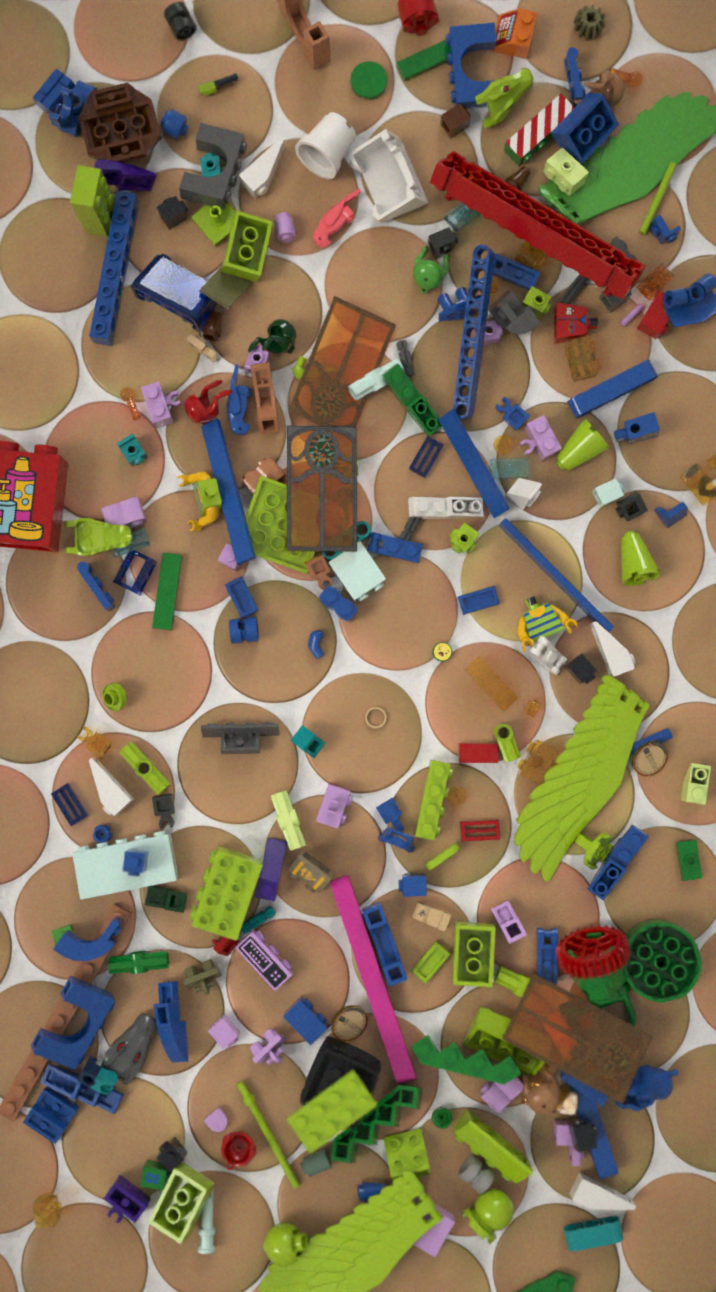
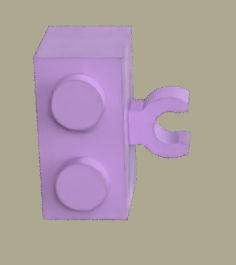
M159 382L141 387L149 414L156 429L174 423L169 406L179 407L181 405L180 400L172 401L173 397L178 396L177 391H172L168 397H165Z
M544 415L527 423L524 430L529 439H525L519 444L520 447L525 444L529 446V450L524 452L525 455H529L535 448L540 460L543 462L560 452L562 448Z
M328 784L316 821L337 829L339 824L343 825L347 815L343 813L345 806L349 807L353 796L349 795L350 790Z

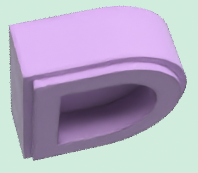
M219 1106L204 1119V1122L212 1131L221 1132L227 1126L228 1117Z

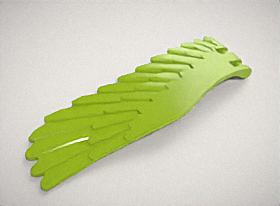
M604 675L601 678L603 683L596 688L598 693L590 701L591 706L583 712L584 719L575 725L573 729L575 734L565 743L566 750L557 756L555 760L557 764L548 769L544 774L543 778L545 781L534 788L529 796L531 801L522 809L516 819V822L520 825L514 836V844L517 846L521 845L519 851L520 860L525 863L528 859H531V872L536 874L541 869L544 881L551 880L570 845L621 785L638 729L650 705L647 701H642L640 696L631 689L627 690L626 685L610 675Z
M408 1169L404 1170L403 1176L394 1178L392 1185L382 1188L380 1194L370 1196L368 1198L369 1203L359 1204L354 1207V1213L343 1216L340 1219V1223L329 1226L325 1230L326 1233H318L311 1236L307 1250L303 1251L301 1257L295 1263L289 1266L270 1264L268 1267L270 1273L262 1279L258 1290L260 1292H367L381 1284L409 1248L430 1228L439 1223L443 1216L440 1211L437 1212L435 1209V1203L429 1194L426 1195L424 1192L425 1188L417 1176ZM418 1196L420 1200L415 1204L413 1199ZM429 1213L431 1217L426 1221L423 1217Z

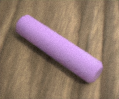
M642 303L638 304L621 321V325L626 326L644 309V305Z

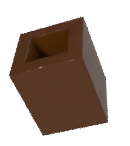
M459 103L441 115L440 125L450 139L469 127L470 113Z

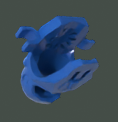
M649 1065L639 1066L629 1089H627L628 1091L622 1104L615 1101L616 1105L622 1109L630 1108L634 1111H640L653 1105L657 1099L664 1100L668 1098L673 1092L672 1076H677L679 1071L677 1069L665 1071L664 1069L653 1068ZM630 1074L624 1077L612 1078H614L619 1088Z

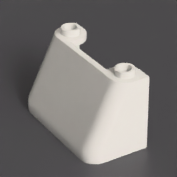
M383 130L348 153L351 158V167L354 171L362 173L375 205H373L371 213L376 221L383 223L427 204L426 195L402 141L389 130Z

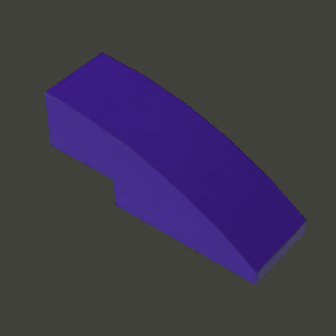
M97 159L94 167L101 169L108 185H115L118 190L152 191L157 176L149 170L112 160Z

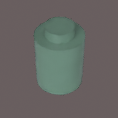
M326 1149L303 1157L301 1168L304 1175L308 1174L309 1177H312L332 1168Z

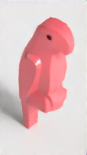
M357 189L342 199L323 215L313 235V241L318 247H328L331 244V241L328 239L329 236L338 232L345 223H351L355 219L354 213L347 204L361 194V189Z

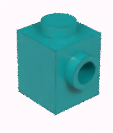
M303 725L290 740L313 758L317 756L326 744Z

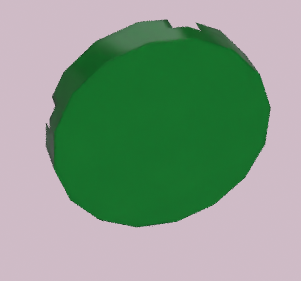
M371 61L358 64L351 73L350 84L356 96L365 98V100H372L381 96L387 86V75L384 68L378 63Z

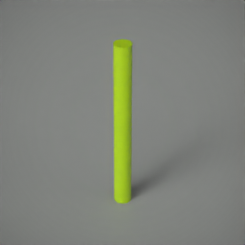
M670 162L639 231L643 235L647 234L676 169V163Z

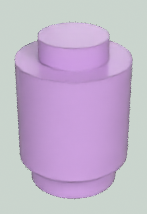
M287 212L279 213L274 221L277 239L283 243H290L296 237L293 218Z

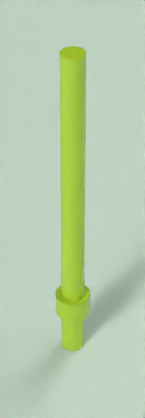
M243 1080L238 1082L236 1085L243 1096L242 1100L245 1106H248L292 1187L294 1189L298 1188L300 1183L257 1107L253 1093L249 1092Z

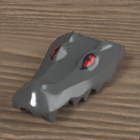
M141 1013L133 1025L111 1044L104 1056L100 1067L105 1070L110 1068L124 1078L122 1084L128 1086L139 1073L146 1061L152 1037L157 1030L156 1019L152 1018L149 1014Z

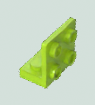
M421 1129L383 1138L392 1181L396 1177L403 1176V1171L407 1169L412 1171L417 1177L432 1174Z

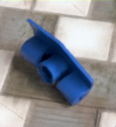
M705 274L687 288L670 290L664 293L663 302L665 310L674 327L701 323L716 312V295L712 291L716 288V279L713 275Z

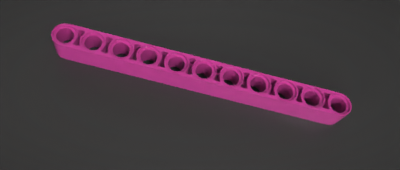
M346 875L330 881V885L397 1084L402 1085L416 1080L414 1067L350 878Z

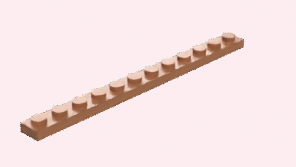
M114 904L95 939L101 937L111 921L117 916L123 920L120 926L124 928L132 913ZM121 931L119 932V934H118L116 937H114V936H112V937L117 940L118 937H119V935H120V933H121ZM111 949L99 958L81 961L73 977L92 984ZM61 997L44 1029L63 1036L79 1007L64 1001ZM31 1050L0 1105L1 1115L11 1121L16 1119L48 1063V1059L33 1054Z

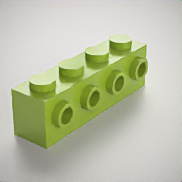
M430 759L414 833L415 837L433 841L435 836L439 837L441 825H438L439 817L443 818L445 806H442L443 798L447 799L449 787H446L447 779L451 780L453 768H450L449 763Z

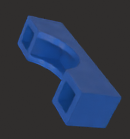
M381 902L362 908L389 987L408 980Z

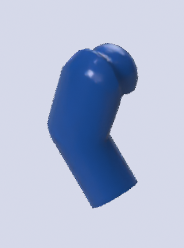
M321 630L313 631L308 641V647L316 660L324 655L319 647L320 640L324 637Z

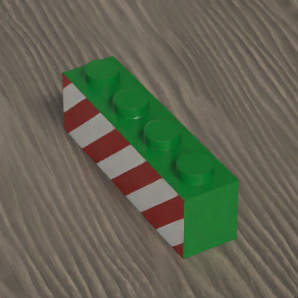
M562 94L558 95L506 141L504 152L518 166L523 162L526 164L537 150L541 151L547 145V141L550 138L554 139L551 132L575 107Z

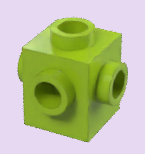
M464 522L460 529L455 528L449 536L451 538L449 543L452 545L451 549L458 554L462 552L465 555L467 551L471 553L477 545L475 540L480 533Z

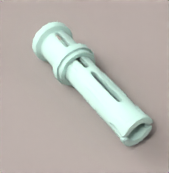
M214 1188L201 1213V1227L198 1229V1234L200 1235L198 1252L202 1254L215 1252V1246H213L214 1234L216 1233V1229L213 1226Z

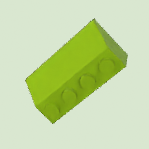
M480 1007L471 1022L462 1045L477 1052L484 1049L488 1057L499 1062L511 1056L521 1072L534 1077L545 1062L504 1041L502 1038L511 1020L508 1017L492 1012L490 1009ZM515 1022L508 1038L549 1059L552 1038L532 1030L526 1025Z
M469 1109L465 1110L453 1126L454 1137L462 1144L466 1142L470 1146L469 1149L475 1155L483 1156L486 1159L485 1162L492 1169L496 1167L500 1170L501 1176L508 1182L512 1180L517 1184L533 1173L529 1159Z

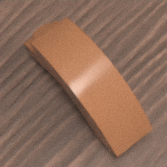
M270 363L250 365L260 434L279 432Z

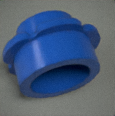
M107 825L97 826L93 833L94 840L98 843L111 840L112 833L110 832V827Z

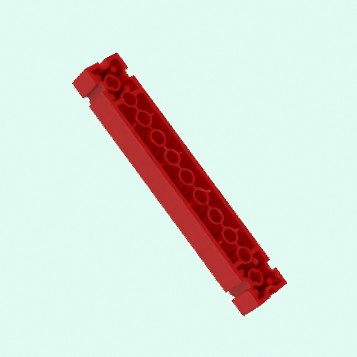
M451 152L447 155L446 159H441L435 166L429 183L440 191L447 190L446 200L451 201L453 198L454 200L461 201L469 209L479 212L484 218L492 220L499 227L514 233L517 238L529 242L532 247L539 248L547 256L557 259L565 267L572 268L580 276L595 282L597 286L602 288L606 286L603 292L605 296L609 297L612 294L623 299L637 284L646 265L634 258L631 260L626 257V253L477 164L467 162L466 158L457 152Z

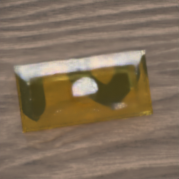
M695 463L680 475L681 479L702 505L716 496V486L698 463Z

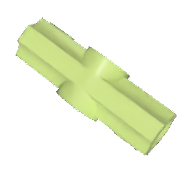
M287 790L271 795L280 829L284 832L290 851L305 846V839L299 826L300 821L296 810L293 809Z

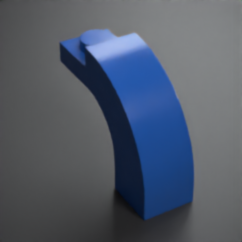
M118 916L115 917L101 937L95 940H84L68 930L63 934L53 950L63 957L75 961H90L99 958L118 942L112 936L116 937L123 927L120 925L123 920Z

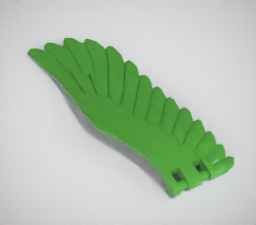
M690 92L680 93L673 98L666 95L656 102L650 111L645 109L638 114L633 125H625L617 138L615 136L611 137L604 147L599 146L582 164L589 172L585 184L570 197L565 192H562L552 180H549L547 185L541 184L539 192L551 208L555 207L557 213L579 226L598 215L642 199L662 181L670 162L678 165L699 144L716 133V105L707 106L708 98L706 96L700 95L691 98Z

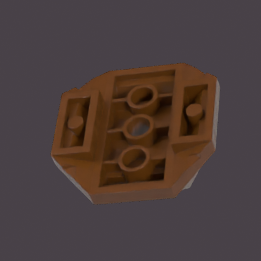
M129 83L90 92L87 98L88 101L79 116L89 157L95 160L104 159L123 163L147 157L162 138L152 100ZM125 128L123 131L118 132V129Z

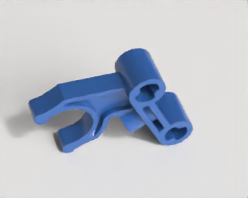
M80 80L76 82L73 91L62 87L60 90V94L63 96L61 111L59 115L54 112L49 114L52 125L58 127L64 133L79 137L82 132L79 116L88 101L87 98L90 92L98 90L97 87Z

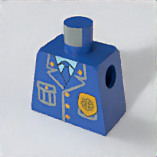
M652 412L625 421L623 429L613 432L616 442L627 439L629 445L658 437L660 428L656 414ZM636 429L638 432L633 433L631 430Z

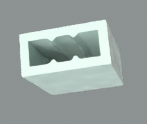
M361 541L357 543V551H345L328 562L354 602L357 600L362 602L369 597L368 593L373 589L376 592L385 586L386 578Z

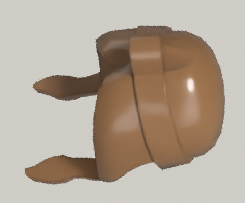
M601 72L599 80L584 83L591 89L590 93L604 94L610 107L617 105L623 97L624 82L614 73ZM582 99L574 100V103L578 105Z
M545 1063L542 1068L550 1084H539L530 1090L529 1076L524 1073V1094L527 1104L534 1112L540 1115H548L550 1113L555 1115L558 1113V1105L560 1103V1087L555 1076L549 1071V1064Z

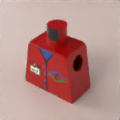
M556 303L554 308V344L585 339L587 329H597L598 318H587L586 307Z

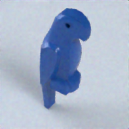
M236 364L229 389L232 390V393L228 395L227 412L233 434L243 436L250 431V424H246L244 419L248 409L247 399L252 396V390L249 387L240 385L235 387L239 365Z

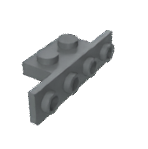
M272 722L264 724L227 723L226 725L210 723L202 725L201 732L203 737H221V754L260 753V736H279V726Z

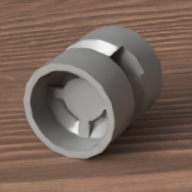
M472 1154L460 1167L458 1177L466 1183L471 1182V1187L479 1194H482L493 1182L495 1172L486 1165L482 1166V1161Z

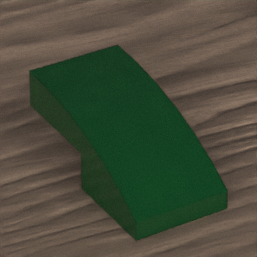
M148 886L144 905L184 913L187 893L163 887Z

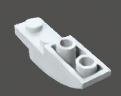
M450 496L447 498H408L409 517L460 519L484 516L483 498Z

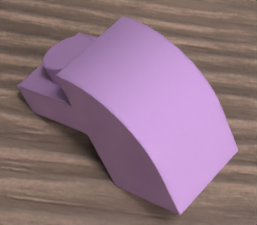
M509 900L491 909L509 944L527 936Z
M554 1119V1141L556 1145L569 1146V1161L571 1165L580 1166V1159H583L584 1153L577 1152L573 1147L568 1126L573 1121Z

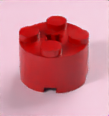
M434 0L398 1V13L404 32L423 36L427 33L428 29L439 22Z

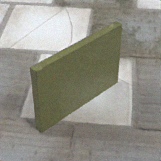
M221 266L200 288V292L226 309H229L251 286V282L244 278L221 272Z

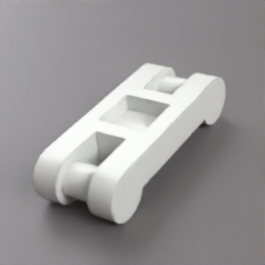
M540 636L537 640V645L532 647L529 652L551 673L557 676L560 672L559 669L567 663L568 659L554 648L549 640Z

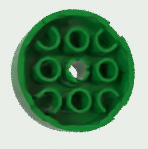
M651 919L638 923L626 933L625 936H627L631 955L627 964L623 965L626 982L636 993L647 1000L666 1003L667 1001L684 997L694 988L701 973L702 959L700 958L697 943L687 931L672 922L662 919ZM659 957H664L663 962L660 965H657L656 959H658Z

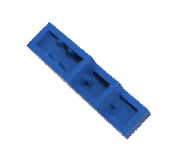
M48 1064L40 1083L73 1100L79 1099L92 1107L99 1106L112 1114L117 1112L124 1096L123 1093L113 1089L110 1094H102L77 1081L80 1074Z

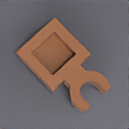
M322 554L304 562L313 580L318 579V587L325 590L323 583L328 580L331 586L334 585L333 580L326 575L331 571Z

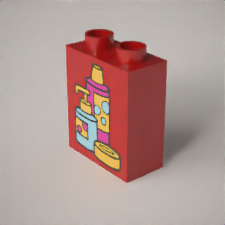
M0 441V547L58 553L68 472V462L60 455H57L58 448L37 444L34 446V453L21 452L20 444Z

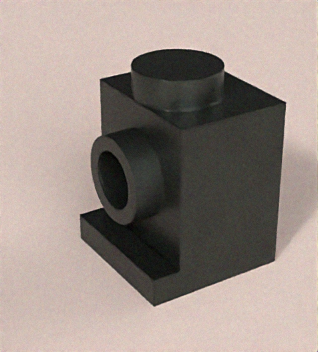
M450 227L428 237V245L435 259L439 258L440 253L446 254L452 251L455 244L458 243L457 235L455 232L452 233Z
M637 491L616 502L618 507L615 510L620 519L624 517L628 522L648 511L641 495ZM631 503V508L626 509V505Z

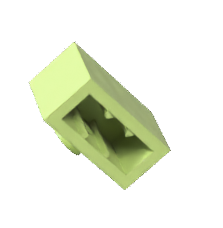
M563 147L546 160L543 170L546 177L556 183L559 189L569 197L585 184L589 174Z

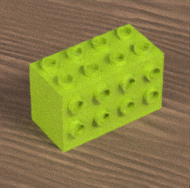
M218 845L217 850H212L209 859L211 867H206L202 882H205L204 887L200 886L196 901L199 902L198 905H193L189 920H192V927L237 941L263 863L261 859Z

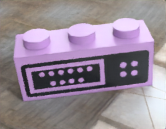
M253 929L235 948L270 987L276 991L292 976L293 966L288 960L281 959L278 955L280 952L274 945L269 946L265 941V935L260 930L256 931Z

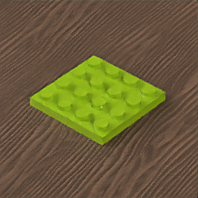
M260 475L246 514V521L255 555L307 574L308 570L304 562L312 559L315 551H287V485ZM291 487V546L317 547L320 539V531L317 526L320 497ZM324 499V505L326 503L331 502L329 500Z

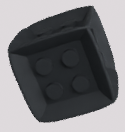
M327 1036L307 1076L305 1087L300 1096L301 1104L304 1105L352 1069H354L368 1091L373 1095L381 1073V1062L358 1047ZM362 1117L349 1125L348 1128L355 1129Z

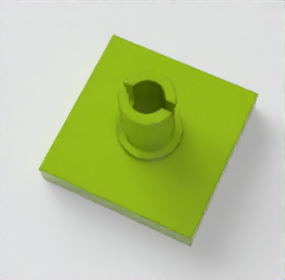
M226 203L224 210L216 205L212 207L205 205L192 215L191 218L211 243L217 247L229 237L235 210L229 203Z

